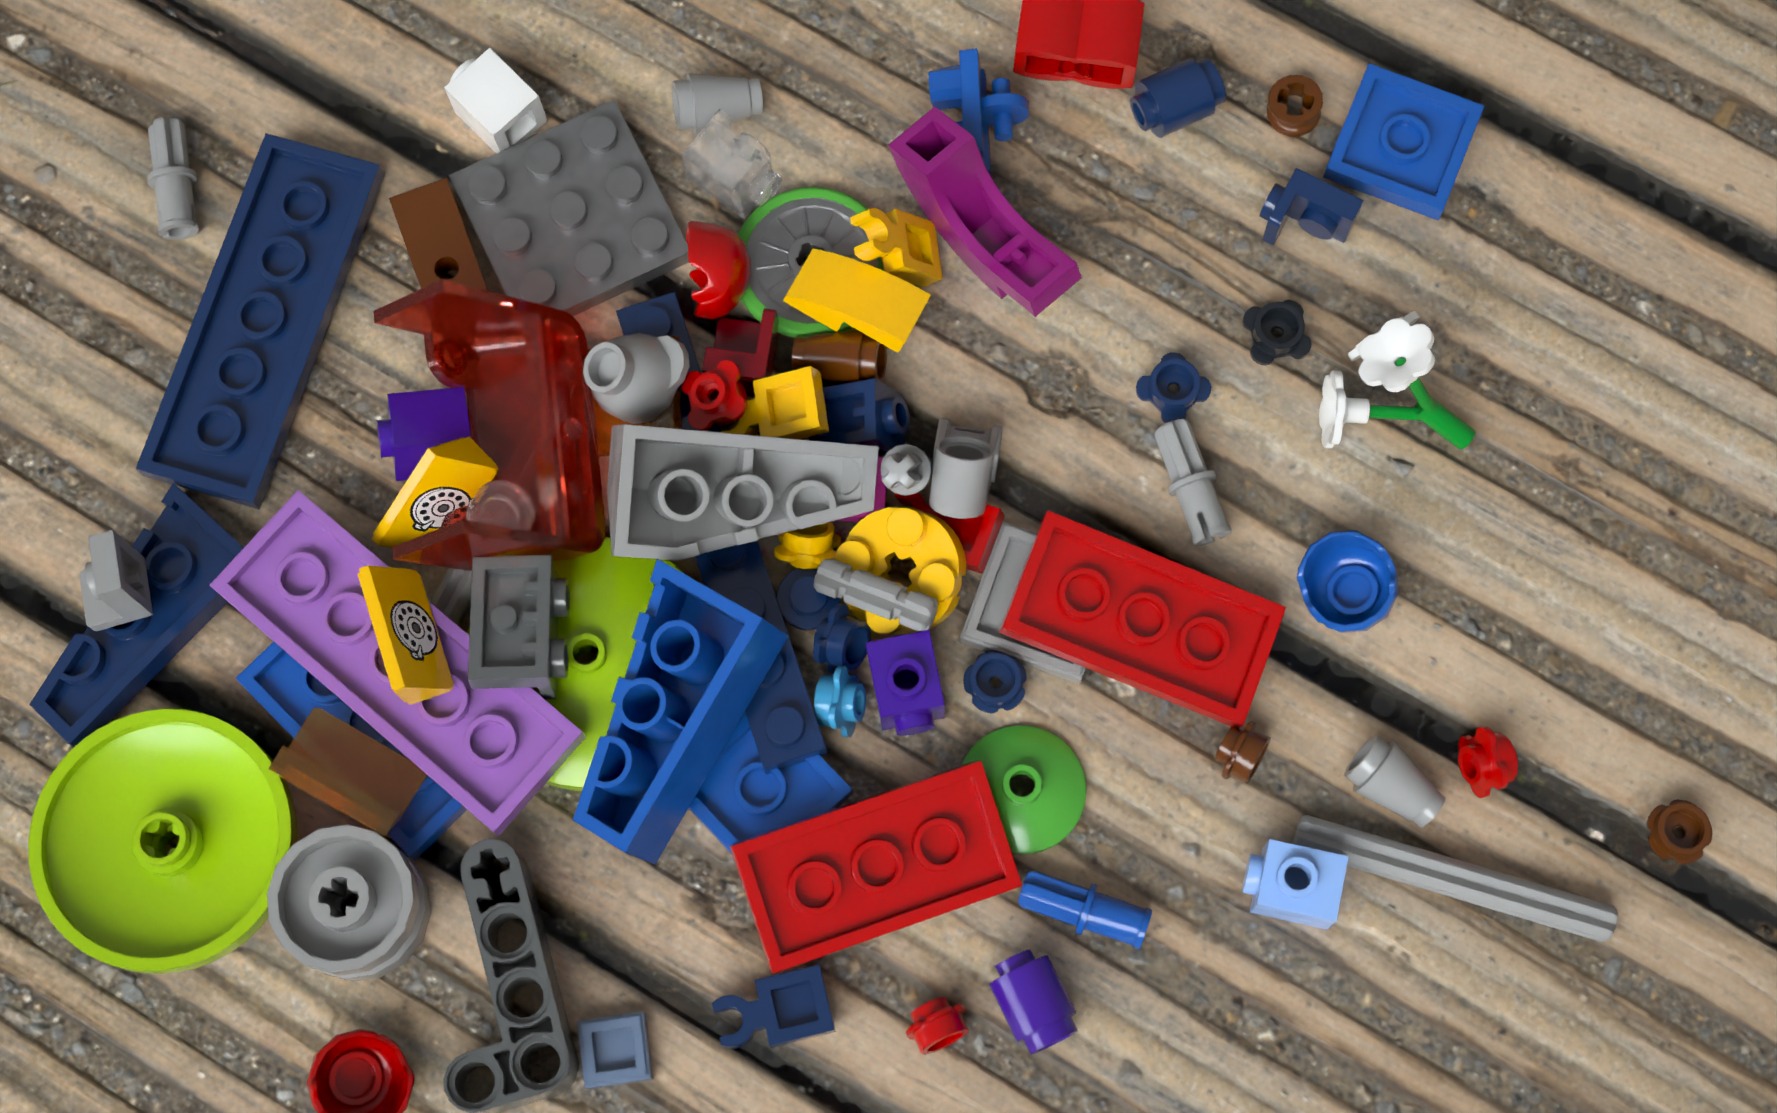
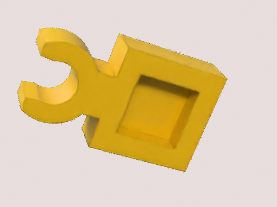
M870 208L850 217L851 224L862 228L869 240L854 247L855 255L863 261H871L881 257L885 272L921 287H926L943 280L936 227L932 221L899 209H893L884 213L878 208Z
M812 366L754 380L755 398L747 400L745 414L739 419L735 428L720 433L757 436L758 432H760V436L803 439L829 432L820 371Z

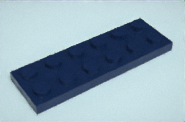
M265 133L137 463L136 470L142 476L169 484L174 483L179 487L260 510L385 173L380 164Z

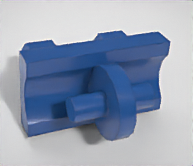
M978 49L959 50L960 65L948 66L928 72L931 103L933 107H937L939 110L962 108L963 121L956 123L974 136L985 167L991 175L989 126H994L995 140L1001 142L1012 140V125L1021 123L1029 117V101L1024 96L1011 93L1010 80L1006 78L993 80V94L987 96L986 72L980 68Z

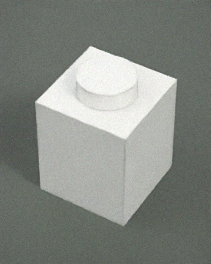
M490 48L477 59H470L461 64L452 75L450 83L444 87L455 113L495 153L527 140L548 121L539 95Z

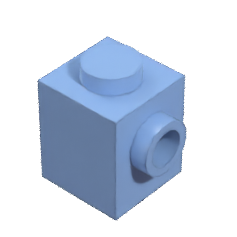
M1269 839L1262 848L1261 856L1250 854L1246 865L1242 893L1253 895L1250 913L1321 929H1329L1337 922L1349 856Z

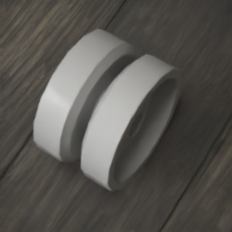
M352 825L321 828L295 842L276 865L267 892L269 923L282 948L305 966L316 969L325 975L352 982L381 978L405 964L423 942L431 916L429 886L416 862L377 832ZM358 895L356 907L346 906L345 914V904L348 899Z

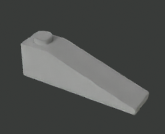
M627 424L614 425L611 431L607 483L612 556L679 561L699 556L706 552L874 511L879 446Z

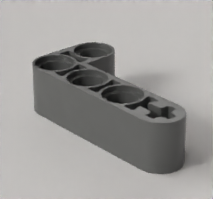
M484 839L473 844L464 854L461 863V878L502 1042L468 1051L456 1057L447 1067L444 1076V1091L449 1102L459 1110L468 1113H502L556 1097L566 1092L575 1082L578 1073V1057L527 863L506 842L497 839ZM498 859L506 867H510L509 870H505L500 874V882L503 894L513 902L501 903L497 889L482 878V876L488 875L491 872V861ZM511 920L524 921L527 927V937L524 944L513 952H500L497 946L499 929ZM527 983L540 984L544 998L541 1008L530 1017H518L513 1010L512 1002L515 992ZM543 1047H554L560 1056L558 1073L546 1083H536L529 1074L530 1059L537 1050ZM479 1066H488L495 1077L493 1091L487 1099L473 1103L465 1093L464 1083L467 1075Z

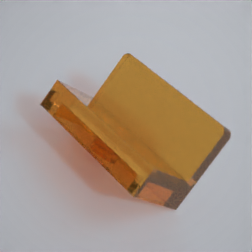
M318 707L311 711L289 748L282 746L269 767V770L276 776L367 829L377 832L386 840L393 833L427 776L425 772L409 759Z

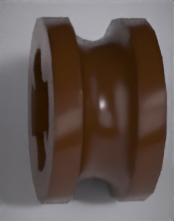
M1288 75L1279 79L1271 87L1268 95L1267 118L1271 126L1279 133L1289 137H1300L1310 133L1317 126L1321 117L1323 93L1318 84L1302 75ZM1289 96L1302 97L1300 115L1287 114L1288 108L1286 104L1288 103Z

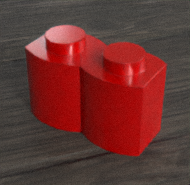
M1022 0L1013 73L1047 81L1074 80L1085 85L1100 88H1132L1137 69L1145 3L1140 0Z

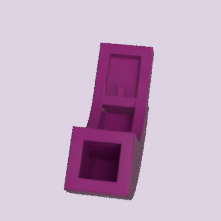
M933 107L888 144L900 174L925 215L932 221L936 230L958 257L998 297L1003 299L1006 295H1009L1036 317L1082 278L1077 263L1031 227L1006 200L988 173L974 136L937 107Z

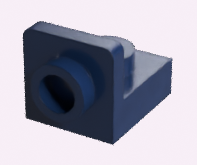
M1296 168L1286 187L1275 183L1262 207L1259 217L1268 221L1262 240L1274 245L1286 221L1291 217L1298 221L1299 226L1305 232L1316 238L1324 240L1334 238L1345 243L1356 222L1364 200Z
M875 378L823 388L829 432L809 437L810 441L879 446V449L886 453L896 446L905 445V433L909 429L910 416L907 404L901 393Z

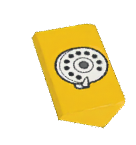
M470 436L428 448L375 529L372 540L378 546L428 555L444 553L498 473L496 463Z
M371 565L359 568L358 578L392 690L409 705L450 692L453 689L454 683L420 574L415 570Z

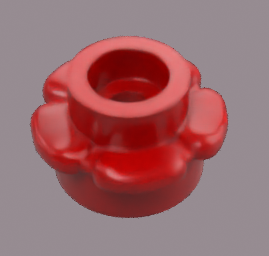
M946 997L931 1000L910 1013L914 1023L906 1030V1036L909 1040H915L922 1055L939 1051L968 1034L969 1029L962 1017V1014L966 1012V1007L963 1004H956L951 1007Z

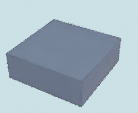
M644 1012L577 1021L585 1089L653 1080L647 1020Z

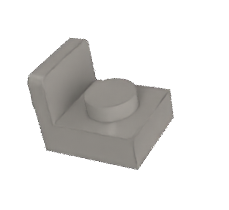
M114 530L89 536L91 562L86 563L85 569L80 572V584L87 626L94 631H100L153 615L145 558Z

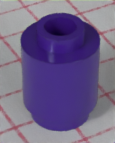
M1028 949L995 966L1000 977L992 981L989 986L1017 1043L1024 1041L1030 1055L1051 1047L1078 1032L1072 1016L1077 1012L1049 955L1035 959L1031 949Z

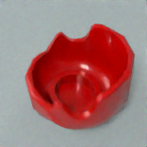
M689 221L686 234L688 261L691 266L697 268L690 271L689 275L701 288L691 293L692 298L698 302L694 314L702 318L715 319L726 315L737 307L746 294L751 278L750 256L744 241L733 230L721 225Z
M357 1029L334 1036L314 1055L307 1079V1088L312 1105L317 1113H403L407 1109L414 1086V1071L409 1066L395 1041L384 1034Z

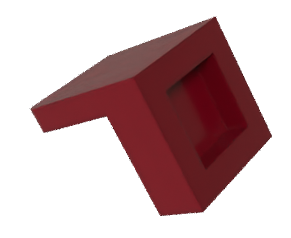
M764 308L761 323L727 318L720 319L717 324L714 347H706L702 373L715 369L718 363L723 360H730L737 364L741 370V376L738 381L744 386L746 395L755 397L753 381L773 376L780 334L778 333L779 320L777 310Z

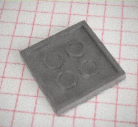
M615 99L449 175L527 338L689 263L688 244Z

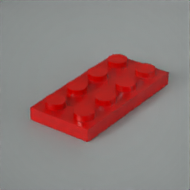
M1047 510L1042 518L999 633L1239 729L1244 726L1286 607Z
M981 760L957 766L729 845L769 969L773 974L1022 886Z

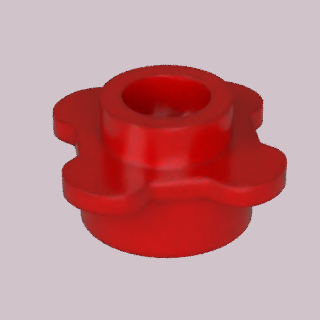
M723 360L713 370L704 373L691 371L686 375L685 381L682 383V390L685 394L689 395L691 411L688 415V422L693 428L699 431H706L712 424L718 426L729 425L745 414L747 395L744 386L738 381L741 376V370L734 362ZM718 390V397L711 401L710 394Z
M1482 726L1477 728L1476 736L1471 737L1467 735L1460 738L1458 744L1459 768L1463 778L1470 784L1473 793L1478 798L1488 797L1493 787L1497 790L1507 787L1508 783L1514 781L1518 771V760L1515 749L1506 735L1501 732H1493L1488 726Z

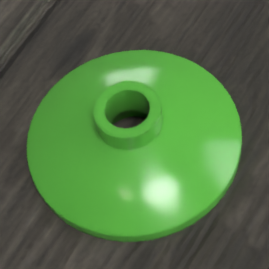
M1024 725L998 729L979 740L962 762L963 765L975 760L982 761L1012 854H1033L1057 845L1070 834L1081 817L1086 800V781L1082 766L1072 749L1062 739L1046 730ZM1017 775L1030 777L1035 785L1033 792L1024 797L1015 795L1009 786L1013 777Z

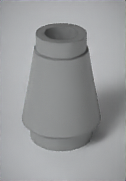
M687 73L686 80L672 81V102L678 130L692 128L693 133L697 134L749 118L751 115L763 113V97L758 78L746 79V77Z
M1374 735L1360 748L1344 773V776L1354 783V792L1409 821L1412 820L1421 828L1426 826L1436 816L1446 799L1444 795L1436 790V787L1395 740L1387 743L1378 735Z

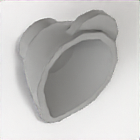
M634 333L612 338L608 342H603L593 347L584 361L583 375L586 384L591 388L592 396L601 410L631 424L654 421L670 407L678 387L685 381L690 366L689 355L684 344L671 336L655 337L646 333Z

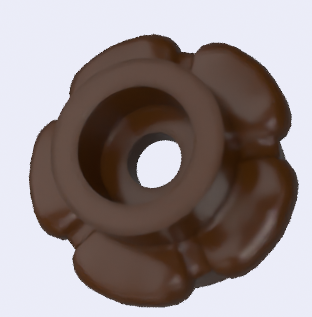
M1248 722L1244 731L1231 726L1215 756V760L1224 765L1222 771L1224 779L1227 780V778L1229 779L1232 776L1248 784L1255 774L1271 740L1270 737L1255 730V722Z
M1677 799L1671 801L1669 806L1659 805L1650 813L1646 825L1648 830L1651 831L1648 843L1652 851L1663 860L1672 858L1678 864H1691L1703 856V849L1712 841L1713 831L1707 815L1703 810L1687 800ZM1675 826H1679L1684 830L1682 838L1674 836L1673 828Z

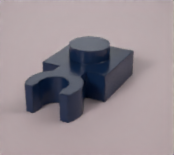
M820 964L755 980L759 997L757 1000L747 1002L739 996L726 995L712 1003L715 1013L736 1010L741 1013L743 1018L742 1027L738 1032L719 1037L721 1045L725 1048L742 1047L751 1041L756 1031L765 1029L771 1048L836 1032Z

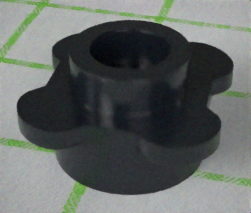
M1293 300L1272 302L1262 308L1253 306L1245 312L1242 323L1244 328L1251 333L1253 346L1250 356L1257 364L1267 366L1276 358L1291 356L1295 359H1302L1307 356L1312 342L1304 334V310L1299 303ZM1279 328L1282 330L1283 335L1281 337H1274L1271 334V330Z

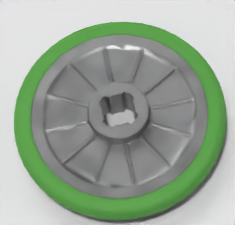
M820 187L789 190L772 197L760 205L747 218L738 233V236L746 245L751 263V278L747 292L741 300L747 310L760 322L764 308L777 310L779 320L778 333L789 337H808L809 335L836 332L785 303L783 299L801 270L804 257L808 256L813 248L849 257L884 271L881 257L871 261H863L855 255L854 247L869 240L862 228L851 224L850 217L868 210V208L845 193ZM843 322L837 332L847 331L853 327Z

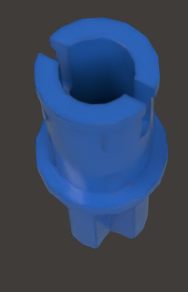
M1035 870L1029 871L1026 875L1018 900V904L1024 909L1076 926V934L1081 935L1083 929L1130 944L1136 949H1140L1152 914V909H1144L1096 892L1098 886L1091 883L1088 889Z

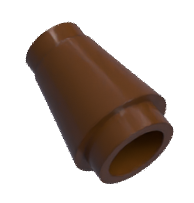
M857 329L815 334L808 337L797 336L794 340L792 348L793 370L812 366L820 371L821 379L839 384L874 378L880 382L884 380L887 365V347Z

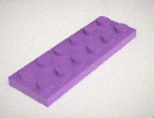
M297 490L213 580L210 586L492 832L499 836L586 738L585 734L531 687L472 689L468 681L469 635L431 602H429L454 683L453 689L450 692L412 705L404 702L391 688L357 574L360 573L359 568L368 565L388 566Z

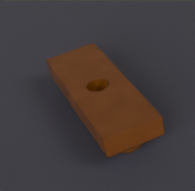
M444 178L389 198L450 368L509 347L448 179ZM451 270L458 271L457 275L452 279H442L446 272Z

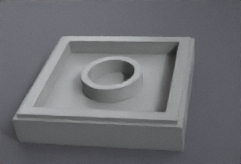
M1002 522L962 630L960 643L985 652H1001L1016 658L1022 665L1081 684L1085 667L999 633L1037 534Z

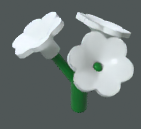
M1413 311L1405 317L1387 321L1381 330L1365 337L1355 346V349L1347 354L1351 361L1358 358L1363 359L1359 367V375L1364 383L1369 386L1383 384L1390 392H1399L1409 387L1418 401L1414 407L1370 405L1369 400L1366 398H1346L1343 387V374L1341 371L1332 370L1330 375H1326L1324 378L1323 399L1319 409V424L1322 429V445L1324 448H1333L1335 444L1338 445L1340 443L1342 427L1345 423L1366 424L1369 418L1422 421L1458 449H1464L1473 440L1475 430L1431 397L1419 379L1420 376L1427 374L1433 368L1435 357L1430 350L1434 343V335L1430 328L1424 324L1413 325L1420 318L1417 311Z

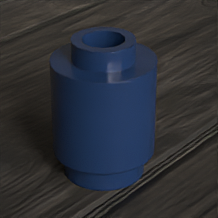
M1188 58L1137 81L1135 84L1136 96L1130 98V106L1139 127L1145 132L1151 129L1157 137L1162 138L1213 115L1215 107L1225 102L1226 92L1222 78L1210 59L1203 58L1195 61L1192 58Z

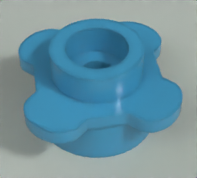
M837 666L834 675H822L818 680L814 697V711L820 726L841 729L842 737H851L855 730V722H860L863 719L866 708V692L863 684L859 683L857 675H848L846 666Z

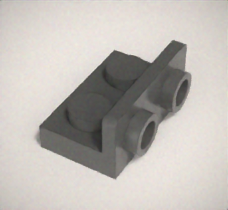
M551 555L472 558L468 681L472 689L538 687L542 698L556 699L557 678H567L568 645L566 638H558V617L569 616L570 591L568 578H558Z

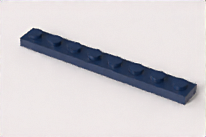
M675 292L616 310L623 335L646 333L655 337L671 336L683 343L688 352L690 366L687 374L691 371L701 373ZM682 384L678 387L670 407L654 421H651L653 427L699 431L688 422L691 405L689 395L685 394L682 390ZM714 424L706 430L707 432H721L720 427ZM758 541L734 545L695 556L705 586L760 616L788 635ZM788 637L745 710L766 774L771 773L770 770L776 768L782 770L806 762L805 759L816 755L824 756L828 754L790 638Z

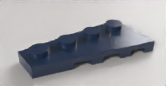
M174 483L161 501L166 507L152 529L149 531L143 528L132 545L145 558L153 615L100 631H94L87 627L84 634H75L29 704L72 747H75L97 729L108 724L228 603L210 584L244 547Z

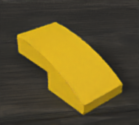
M813 248L783 301L836 332L842 323L845 322L899 353L931 294L869 264Z

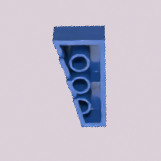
M659 559L656 560L650 582L655 585L646 613H639L633 631L632 639L636 640V644L625 678H618L611 702L615 703L616 706L606 736L599 737L573 821L624 853L656 864L789 637L760 616Z

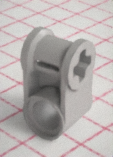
M940 417L934 446L929 504L934 511L944 516L963 519L974 518L985 512L991 482H995L1003 426L993 425L987 431L952 426L950 419Z

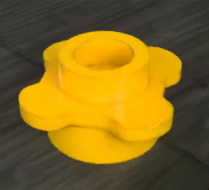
M831 522L784 532L778 535L781 545L774 548V556L781 561L789 562L797 568L816 569L824 559H835L836 551H834V548L840 546L841 538L834 533V525Z

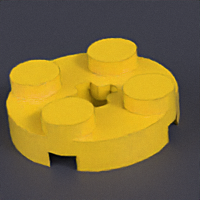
M888 507L867 515L853 527L846 541L838 547L835 560L851 565L853 572L855 569L858 571L864 570L890 580L888 572L892 568L891 559L895 555L900 560L912 558L916 568L912 569L909 573L912 584L907 587V593L918 591L934 597L938 601L937 614L929 630L936 627L950 616L961 597L958 596V593L962 587V576H966V557L959 538L944 520L919 509ZM846 603L850 611L859 620L865 621L877 633L911 634L921 632L899 624V618L888 620Z

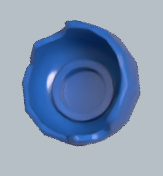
M1357 530L1334 531L1326 534L1309 545L1298 567L1297 581L1309 613L1318 623H1322L1327 628L1341 633L1367 631L1387 618L1399 593L1397 570L1387 549L1380 542Z

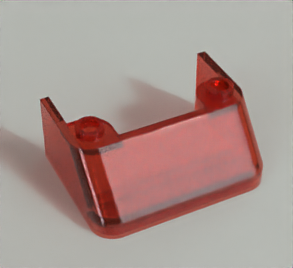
M441 279L374 310V323L424 335L425 355L430 371L439 382L447 387H464L467 396L472 440L498 467V473L476 504V507L462 506L454 509L444 517L440 529L393 546V560L472 571L473 557L551 555L553 561L575 559L597 551L604 542L606 524L593 395L583 375L584 361L588 355V344L579 322L571 314L560 309Z

